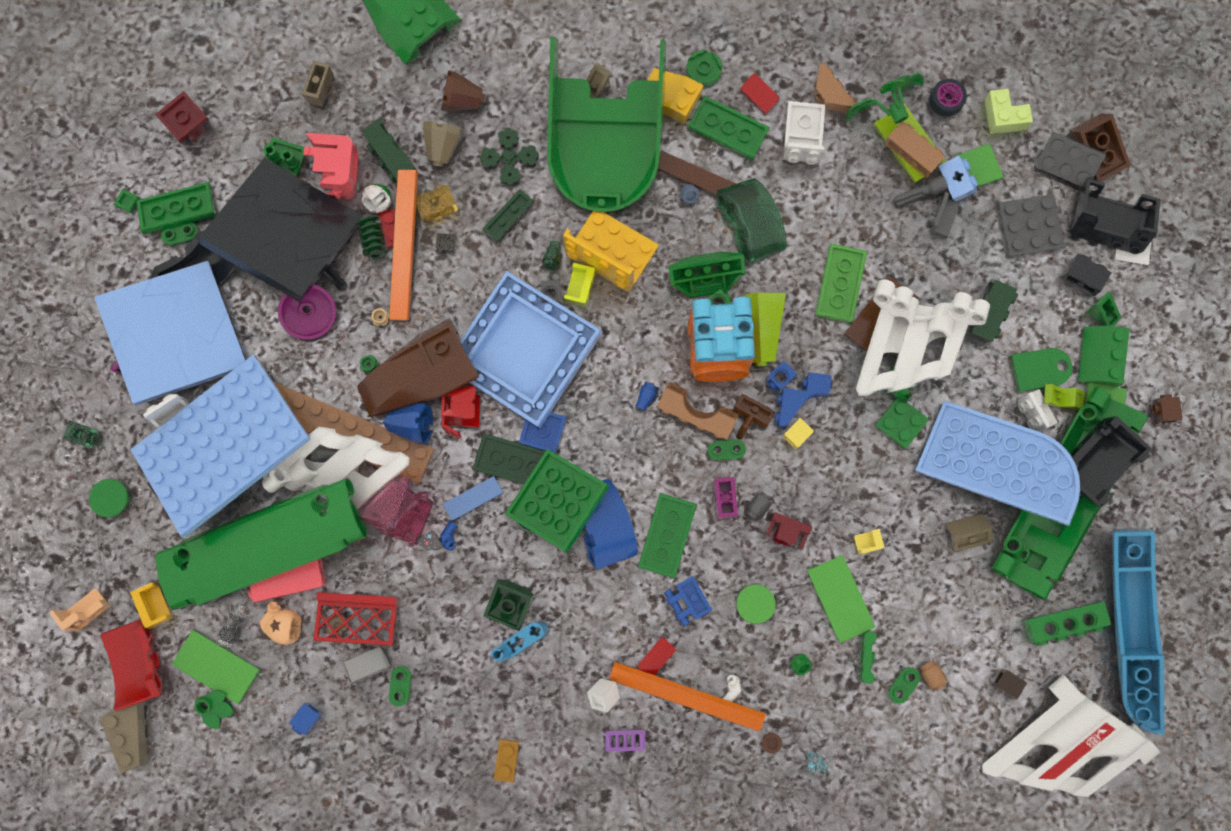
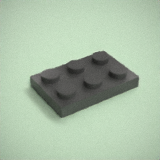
M1053 131L1035 167L1083 186L1087 178L1093 180L1106 153Z

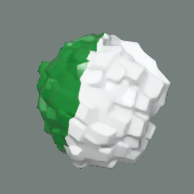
M371 184L362 193V203L371 213L386 211L391 203V192L387 189V186Z

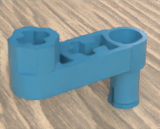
M540 621L527 625L502 642L500 646L493 649L491 657H495L493 658L494 661H505L515 657L540 639L548 635V625L546 622ZM537 627L540 628V631L538 632V634L535 632V630L537 629ZM518 638H523V639H524V641L522 642L523 646H522V645H518V646H516V647H513V646H512V644H515L516 642L519 641Z

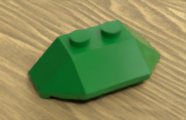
M724 251L684 257L668 266L671 286L689 297L714 294L720 289L723 292L729 291L739 278L746 273L744 254Z

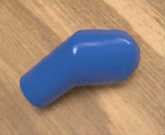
M449 521L440 534L442 545L446 550L455 548L452 534L458 526Z

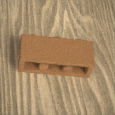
M903 121L893 130L884 143L926 179L946 157L939 148L932 146L926 137L916 133L910 124H905Z

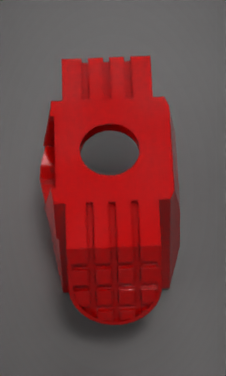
M475 386L460 388L446 396H442L441 427L446 434L456 439H460L461 435L456 430L450 428L449 425L474 428L480 426L481 396L479 394L476 395Z

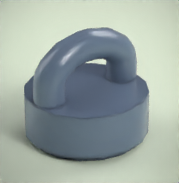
M688 184L681 189L679 196L685 203L692 204L698 200L700 193L694 185Z

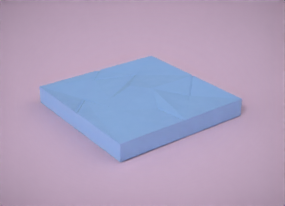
M208 261L94 297L134 406L226 376L245 361Z
M506 271L460 340L479 375V378L469 383L541 428L603 332L598 327ZM541 298L547 301L548 303H542Z

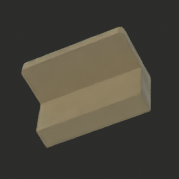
M983 514L946 523V527L951 534L954 552L992 542V527Z

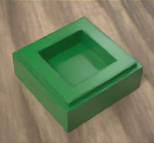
M122 188L113 205L132 214L137 206L136 201L141 198Z

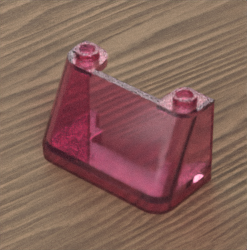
M400 475L399 478H393L361 509L358 517L384 535L417 545L434 502L424 492L418 491L416 494L410 489L413 487L411 479Z

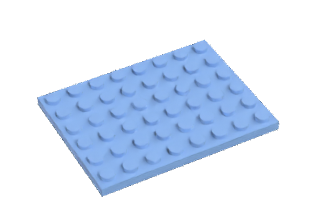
M252 355L134 446L131 451L178 533L185 538L310 441L311 438L258 358Z

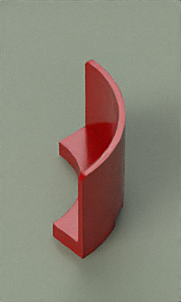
M139 619L102 633L100 638L108 654L114 677V711H119L160 696L162 678L158 676L157 668L161 667L158 653H154L151 641H154L150 629L144 628L142 620Z

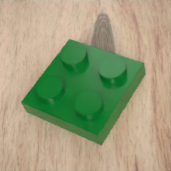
M897 397L876 423L875 427L905 450L929 421V418L904 399Z

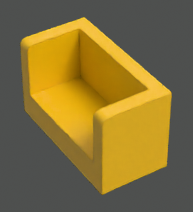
M152 582L130 592L144 628L152 629L173 619L159 583Z

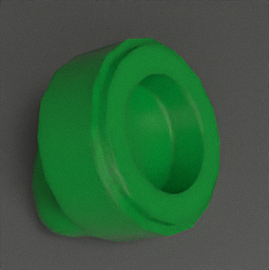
M798 654L791 660L790 666L796 675L801 676L810 671L812 662L805 654Z

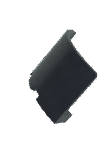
M201 231L196 233L193 240L184 248L186 252L179 258L174 256L168 261L155 266L150 278L152 279L208 261L216 284L219 286L232 273L236 265L200 245L199 236L203 232Z

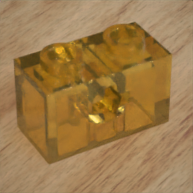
M448 184L445 186L439 185L433 191L428 193L422 192L416 197V207L424 224L458 210Z

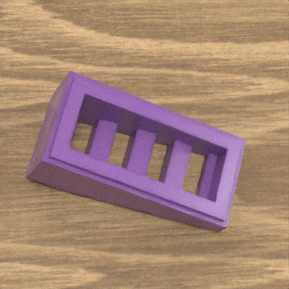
M605 730L606 752L646 750L645 730ZM635 734H639L640 746H636ZM612 735H616V746H612ZM620 735H624V746H620ZM628 735L632 736V746H628Z

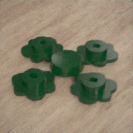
M506 128L505 131L498 133L499 144L504 145L507 149L500 155L496 152L495 148H483L479 159L486 168L490 166L495 167L501 159L506 166L500 170V181L512 185L520 180L519 169L513 166L517 157L519 160H522L523 165H534L536 158L539 157V153L536 152V148L533 145L523 146L518 154L513 149H510L513 147V144L518 143V132Z

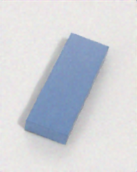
M493 476L443 503V506L451 521H454L502 495L503 492Z

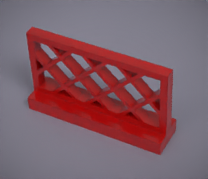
M317 592L318 604L313 641L393 646L396 612L399 604L398 598ZM323 606H330L335 611L327 619L322 615ZM345 607H350L354 614L345 621L339 612ZM365 608L370 609L374 614L366 622L359 615ZM384 610H392L391 618L384 623L378 615ZM338 615L343 623L334 630L328 622ZM357 616L363 624L354 631L348 622ZM377 617L382 626L373 632L367 624ZM327 624L332 633L327 637H319L320 628ZM345 625L352 632L346 639L341 638L337 634ZM366 626L371 635L366 640H361L357 633ZM383 628H386L389 632V641H380L376 634Z

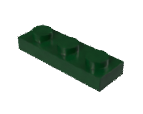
M519 189L482 228L483 232L497 243L533 205L534 200Z

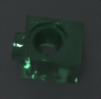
M69 421L62 439L92 448L98 439V430ZM85 431L84 438L80 439L81 432Z

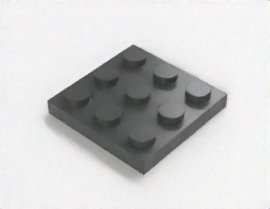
M1054 194L999 202L997 204L1008 258L1062 250L1066 247Z

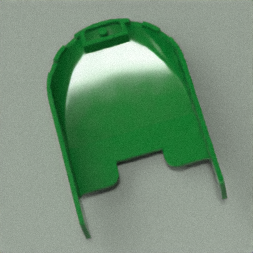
M550 37L547 159L551 176L561 193L582 208L599 212H609L625 208L645 194L655 179L659 166L664 124L666 41L660 39L659 80L632 81L627 88V99L590 98V84L585 79L560 78L558 76L559 40L556 37Z

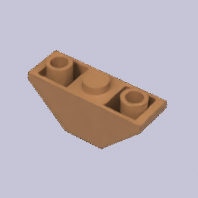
M823 62L820 63L816 76L814 97L820 104L825 105V110L848 113V110L855 105V99L852 95H848L843 83L834 77L832 69Z

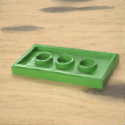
M830 244L815 316L850 324L853 323L867 251Z
M843 555L807 570L839 643L876 628Z
M192 630L171 664L209 688L225 692L226 698L236 704L241 703L261 670L196 630Z

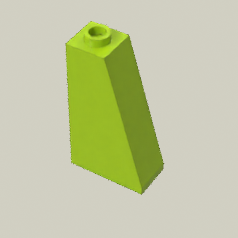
M785 293L745 294V297L751 298L752 322L754 325L755 358L752 363H756V366H768L767 362H775L786 295Z

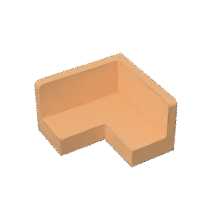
M93 589L68 610H52L49 613L62 631H80L108 609L110 605L98 589Z

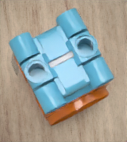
M750 297L734 298L732 304L711 305L710 299H697L693 301L688 319V337L690 340L691 357L690 372L695 380L723 382L742 379L750 375L749 368L755 358L754 325L752 322Z

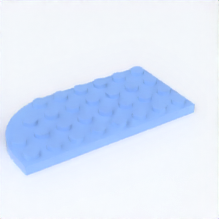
M947 401L943 402L916 468V472L1067 526L1071 523L1079 501L1080 480L1077 467L1070 454L1059 442L1041 432Z

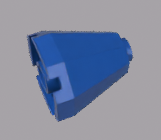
M417 403L391 411L384 419V426L387 428V431L418 444H427L432 436V430L428 431L429 424L433 425L434 421L432 409L427 404Z

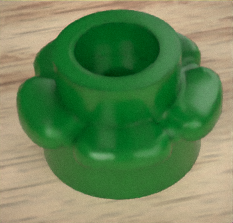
M372 355L364 356L360 360V369L370 374L378 367V361Z

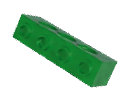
M1104 601L1025 619L1023 624L1029 643H1036V646L1049 644L1048 640L1055 639L1057 642L1068 639L1067 635L1074 634V637L1087 635L1086 631L1092 629L1093 632L1106 630L1105 626L1111 625V621ZM1084 615L1089 617L1088 625L1083 622ZM1066 619H1068L1071 624L1068 630L1064 627V621ZM1046 624H1049L1052 628L1050 634H1047L1045 631Z

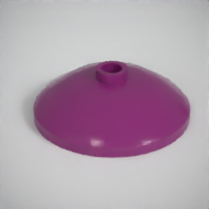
M314 284L301 303L286 294H283L279 300L278 318L280 324L286 332L296 338L304 340L318 338L328 332L335 321L336 306L328 291L319 285ZM309 306L310 310L308 312L303 311V307Z

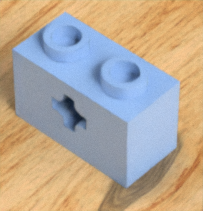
M959 155L939 165L953 200L959 201L978 192L976 189L978 183L975 176H971L969 173L971 167L967 159H963ZM959 174L962 175V177H961V180H962V181H960V182L957 180V179L959 178V177H958Z

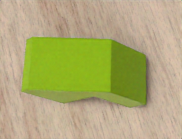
M1045 384V404L1055 408L1080 410L1084 406V391L1078 388H1060L1053 384Z

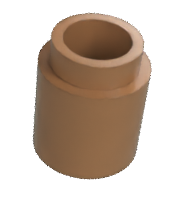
M934 660L920 667L922 670L921 674L930 689L935 688L938 691L947 686L945 682L948 679L939 664L935 663Z

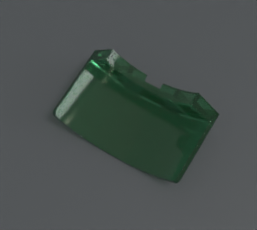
M752 178L717 190L718 208L723 211L730 222H734L737 228L734 232L738 242L739 253H743L745 259L752 261L787 247L786 233L780 212L772 196L762 183Z

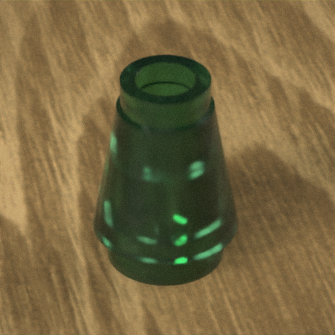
M550 241L542 259L544 268L556 270L560 266V242Z

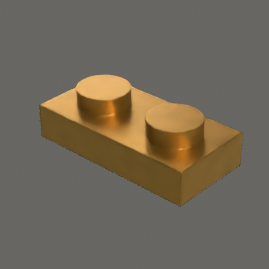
M499 739L494 780L514 783L520 741Z

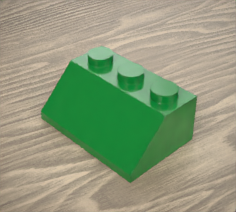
M1112 325L1083 328L1077 382L1085 384L1095 383L1112 387H1119L1124 384L1130 328Z

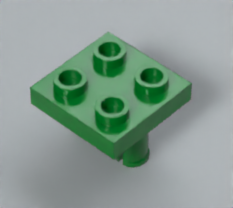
M272 137L270 143L263 148L264 158L291 174L299 176L306 158L304 156V147Z

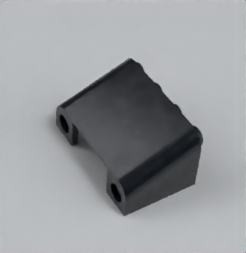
M1087 178L1081 189L1071 234L1079 239L1132 254L1142 253L1158 232L1161 199L1142 194L1135 205H1130L1099 196L1105 187V183ZM1090 186H1096L1098 188L1094 191L1089 190ZM1145 201H1149L1152 203V205L1144 206L1142 205V203Z

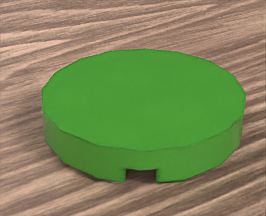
M753 584L745 587L739 593L736 600V608L739 615L745 621L760 624L772 617L776 601L768 588Z

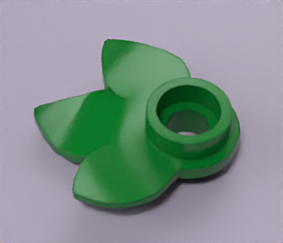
M214 690L208 695L200 696L196 699L194 705L195 711L202 715L203 722L213 729H219L220 718L229 717L234 713L232 706L224 701L226 693L220 690ZM203 702H205L208 705V707H204Z

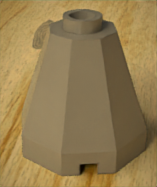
M424 121L423 134L428 161L432 162L433 166L443 167V164H448L462 137L463 129L450 124Z

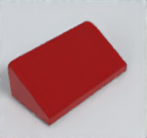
M753 73L740 88L765 114L779 103L780 97L756 73Z
M661 637L636 667L643 672L656 675L677 649L665 638Z

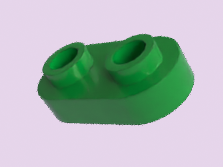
M190 222L164 229L161 232V239L166 245L173 247L190 243L200 230L194 223ZM191 228V231L186 233V230ZM173 233L172 237L168 238V234Z
M741 440L714 441L709 445L707 453L715 461L738 460L745 455L746 446ZM738 446L740 448V451L735 452L733 450V447ZM719 447L721 452L715 453L714 448Z
M398 666L391 673L389 701L394 706H403L410 698L412 674L410 669L405 666ZM400 672L404 674L402 680H399L397 677ZM398 692L402 695L400 700H397L395 697Z
M903 668L888 689V697L892 702L902 704L910 697L920 682V674L915 668ZM910 673L913 675L912 681H909L907 679V676ZM901 690L902 696L898 698L896 692Z

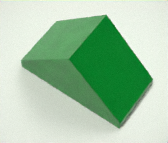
M1111 292L1101 296L1086 311L1102 326H1114L1121 319Z

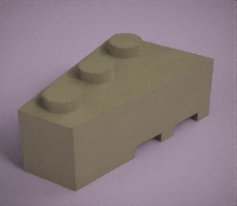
M145 701L99 717L120 774L148 763L147 737H145Z

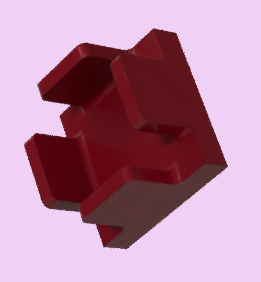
M184 91L155 114L180 143L187 138L191 142L196 141L206 132L203 125L209 120Z
M775 512L769 519L764 536L768 538L775 525L777 528L772 540L786 547H791V545L796 543L798 535H800L801 539L797 550L801 551L804 548L812 526Z

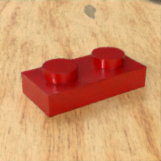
M396 208L378 213L388 249H392L394 245Z

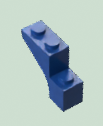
M809 372L806 378L803 377L802 389H805V391L783 388L777 396V404H780L779 412L776 411L774 423H778L777 429H784L806 400L813 397L827 398L830 394L832 375Z

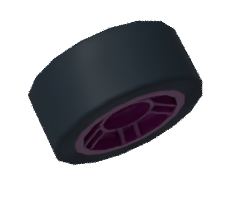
M943 79L931 91L929 97L930 106L938 115L945 117L953 116L959 113L966 103L967 91L958 80Z

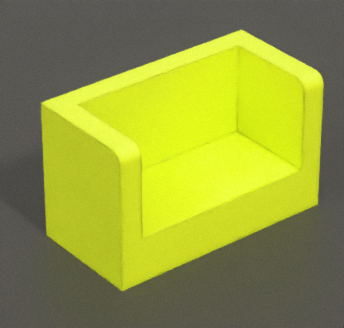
M573 263V272L567 293L564 295V303L586 308L596 271L594 267Z

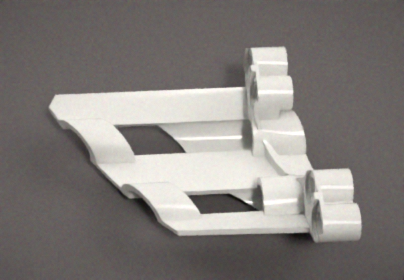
M880 280L877 284L873 300L881 309L856 386L858 395L868 396L884 389H888L887 393L914 387L923 380H937L951 375L968 325L985 324L990 304L982 299L973 301L969 294L959 292L955 294L954 300L951 303H940L934 307L918 305V299L912 297L913 291L907 287L895 288L893 282ZM945 337L946 341L940 361H933L921 366L926 345L934 339ZM889 352L898 353L894 371L877 375L883 354Z
M318 427L309 434L310 441L262 477V485L265 490L271 493L276 492L283 486L292 491L302 490L306 492L321 485H330L349 478L354 487V495L351 499L358 509L409 465V457L402 452L386 451L381 448L383 443L357 434L350 437L337 434L335 432L336 429ZM320 444L328 448L340 449L326 462H314L306 459ZM365 460L382 465L369 478L355 471ZM320 494L322 498L327 499L326 496Z

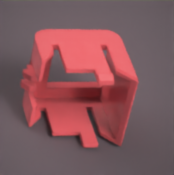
M306 133L312 147H304V156H314L312 171L316 173L322 172V181L319 182L321 188L332 189V192H327L326 194L336 200L350 201L354 199L357 193L359 157L355 143H352L351 139L344 135Z

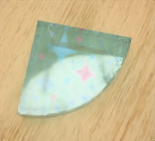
M807 751L808 772H829L827 763L820 755Z

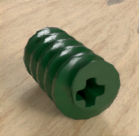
M377 216L364 217L357 222L358 231L361 235V247L364 249L362 253L369 258L387 255L386 251H381L386 245L380 244V242L384 241V237L378 236L383 233V230L377 229L382 226L381 223L376 222L380 218Z

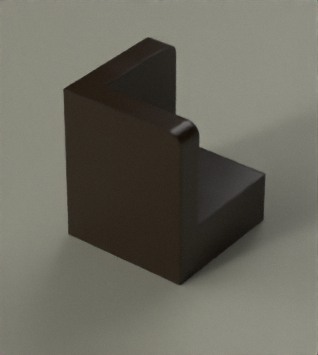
M1001 669L992 687L1011 699L1018 700L1027 682L1009 670Z

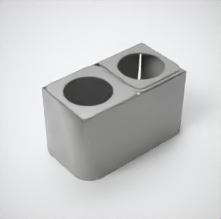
M383 647L374 648L362 655L344 661L350 683L360 682L391 668Z

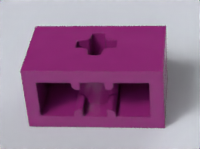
M734 477L714 479L713 486L717 520L737 518L738 509Z

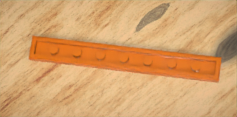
M398 170L389 320L409 321L417 170Z
M614 662L609 680L756 731H760L765 720L766 713Z

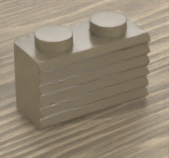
M313 61L302 92L303 98L307 103L320 107L324 106V100H326L330 84L332 83L331 80H333L332 77H334L329 64Z

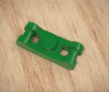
M872 631L864 632L861 636L859 678L861 682L867 684L872 683L875 679L874 674L871 672V664L875 662V652H872V644L876 641L877 636Z

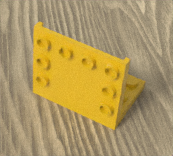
M599 211L591 213L576 238L571 236V231L568 229L563 234L566 256L582 265L594 267L596 274L628 293L631 292L659 247L657 243L608 214Z

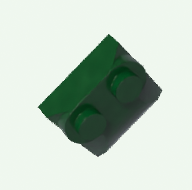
M498 579L495 582L483 616L520 631L534 594L528 588L509 580Z

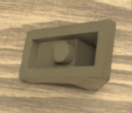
M599 63L594 64L586 80L591 88L590 98H600L610 87L608 81L612 73Z

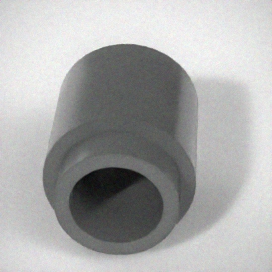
M761 492V494L756 493L747 505L745 513L755 521H758L760 518L762 519L772 505L770 502L772 498L764 492Z

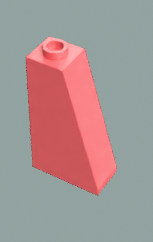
M322 558L250 585V588H248L250 599L253 602L259 603L327 587Z

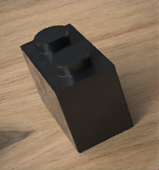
M1077 254L1072 258L1061 278L1096 296L1102 291L1112 272L1108 271L1104 265L1092 262L1088 256Z

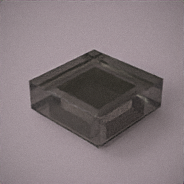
M437 233L435 252L455 254L456 234Z

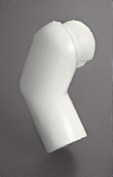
M729 675L727 677L729 691L722 699L733 702L741 693L740 679L736 675Z

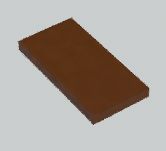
M891 276L887 277L886 280L893 282L895 288L904 287ZM913 293L912 297H915L916 299L920 298ZM873 297L844 334V336L866 352L868 351L881 309L874 302Z

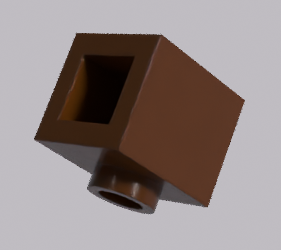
M1172 394L1160 395L1159 399L1153 401L1152 413L1155 415V424L1175 423L1182 420L1180 397H1172Z

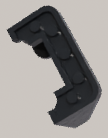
M1117 416L1101 420L1070 453L1079 474L1080 495L1096 507L1104 506L1110 498L1108 496L1110 492L1108 490L1133 463L1144 462L1149 457L1148 453L1152 450L1143 439Z

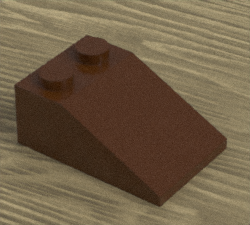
M1101 113L1069 130L1073 140L1106 153L1103 162L1094 176L1096 181L1100 182L1131 165L1113 114Z

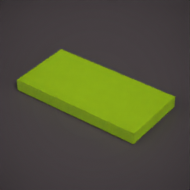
M904 104L909 117L903 122L905 124H910L914 128V131L916 133L926 137L929 143L935 147L933 142L930 140V138L925 133L923 128L920 126L918 121L915 119L913 114L910 112L908 107ZM885 115L874 122L873 125L883 140L886 141L887 137L900 123L895 124L892 116L888 117ZM892 151L915 184L925 178Z

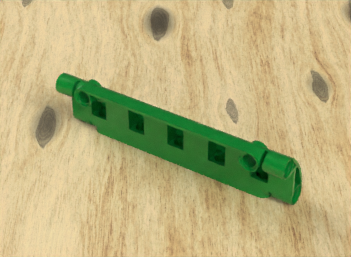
M1095 387L1086 404L1080 408L1060 444L1070 454L1096 426L1098 421L1114 416L1120 418L1140 436L1138 433L1141 432L1148 416L1141 411L1112 400L1111 394L1108 391ZM1086 413H1091L1094 415L1092 418L1084 417ZM1079 495V501L1069 526L1022 510L1005 539L1004 547L992 569L1026 592L1046 600L1054 586L1052 582L1058 583L1101 506L1096 507ZM1018 544L1019 548L1012 551L1009 549V546ZM1025 551L1027 555L1025 558H1022L1021 556Z
M345 478L330 485L318 486L186 538L178 545L157 552V574L169 606L173 610H178L192 603L200 605L341 551L349 543L367 537L366 525L351 499L354 495V487L350 479ZM320 494L326 496L327 499L322 498Z

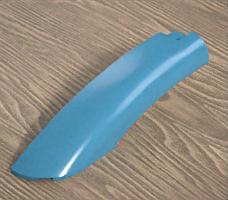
M1115 529L1112 531L1113 601L1122 702L1128 716L1140 728L1154 734L1165 735L1164 655L1162 654L1157 607L1155 531L1151 529Z

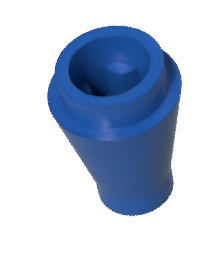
M645 381L644 385H641L635 406L646 411L647 407L658 395L657 391L659 388Z

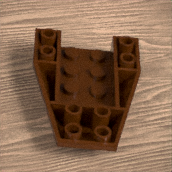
M451 318L414 337L357 385L370 417L446 396L479 378L472 361L467 356L457 336L458 332Z

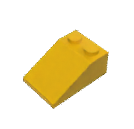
M654 68L647 80L658 81L659 69ZM665 71L664 114L685 124L702 95L703 85L689 77Z

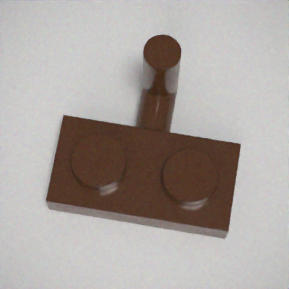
M742 393L733 408L734 412L746 418L737 433V438H744L752 422L767 429L776 412Z

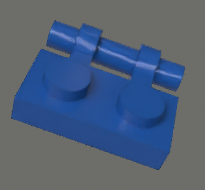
M693 576L676 585L679 591L678 594L674 595L671 589L664 592L668 605L672 606L676 613L677 621L680 620L683 627L690 623L686 617L687 615L692 614L696 620L712 611L711 606ZM683 598L688 607L684 611L678 603V600Z

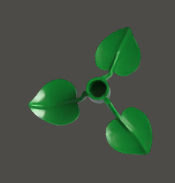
M922 74L904 75L887 82L880 88L881 94L889 91L892 93L895 102L889 105V110L877 99L872 100L869 98L853 105L848 110L846 121L874 104H877L888 117L892 116L895 124L905 121L909 116L904 106L901 90L915 85H923ZM895 92H898L899 101H898V99H897V96H896V93H895Z

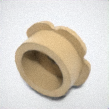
M378 308L372 312L371 319L374 325L384 326L388 323V311Z

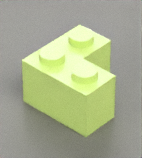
M1009 89L992 90L984 99L990 134L1024 131L1033 122L1030 104L1011 106Z

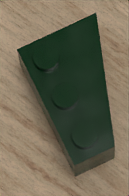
M380 118L361 130L368 143L366 148L371 155L376 154L378 157L376 161L382 169L386 167L389 171L387 175L393 183L397 182L398 170H416L405 152L395 142L392 134L388 133Z
M990 279L989 285L991 286L987 294H984L982 300L990 304L986 323L983 325H971L969 332L993 342L994 338L997 339L1002 330L999 327L1002 321L1005 322L1010 313L1008 308L1010 304L1015 303L1018 293H1016L1017 288L998 280Z

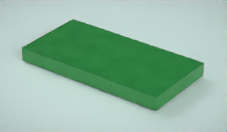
M704 95L687 129L750 160H754L770 127Z
M209 182L136 201L140 229L143 235L216 216L212 188Z
M660 493L638 568L675 579L697 504Z

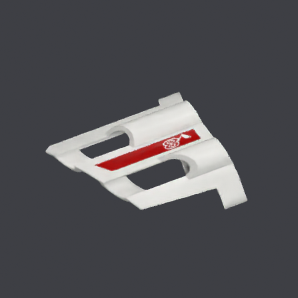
M1063 674L1048 687L1057 696L1059 701L983 763L982 768L985 774L1013 779L1023 785L1049 791L1057 789L1072 795L1089 797L1138 759L1146 765L1161 752L1135 723L1129 726L1114 717L1100 705L1080 693ZM1036 745H1051L1058 749L1056 754L1037 769L1015 763ZM1110 756L1113 759L1089 780L1071 776L1092 758Z

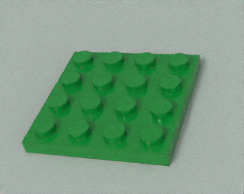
M547 449L505 515L568 553L610 486Z

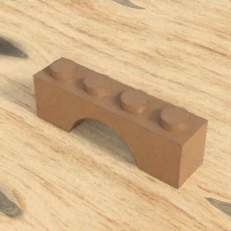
M671 382L666 386L657 406L663 413L673 414L682 422H690L696 425L698 429L702 431L707 430L720 439H728L739 415L723 406L710 413L697 411L690 405L687 399V390Z

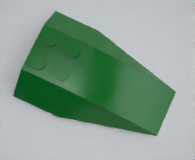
M363 0L383 41L406 66L420 55L418 48L444 27L449 31L462 21L444 0Z

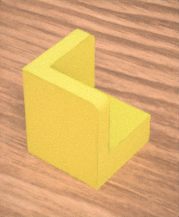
M800 418L782 437L797 450L814 431Z
M880 529L854 536L858 555L885 548Z

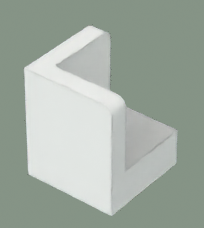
M599 679L587 692L591 708L603 712H608L620 699L617 683L606 679Z

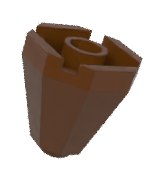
M448 70L441 111L453 112L479 109L480 104L484 105L486 94L482 93L483 89L460 74Z

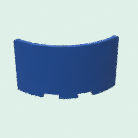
M610 479L602 480L610 487L584 526L586 535L583 538L588 560L596 570L638 554L636 537L630 516L619 492Z

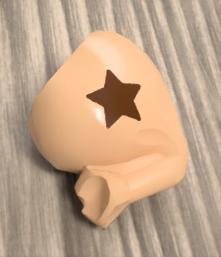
M269 602L267 612L260 620V627L274 642L288 645L299 639L302 619L295 611L290 609L282 610L277 602Z

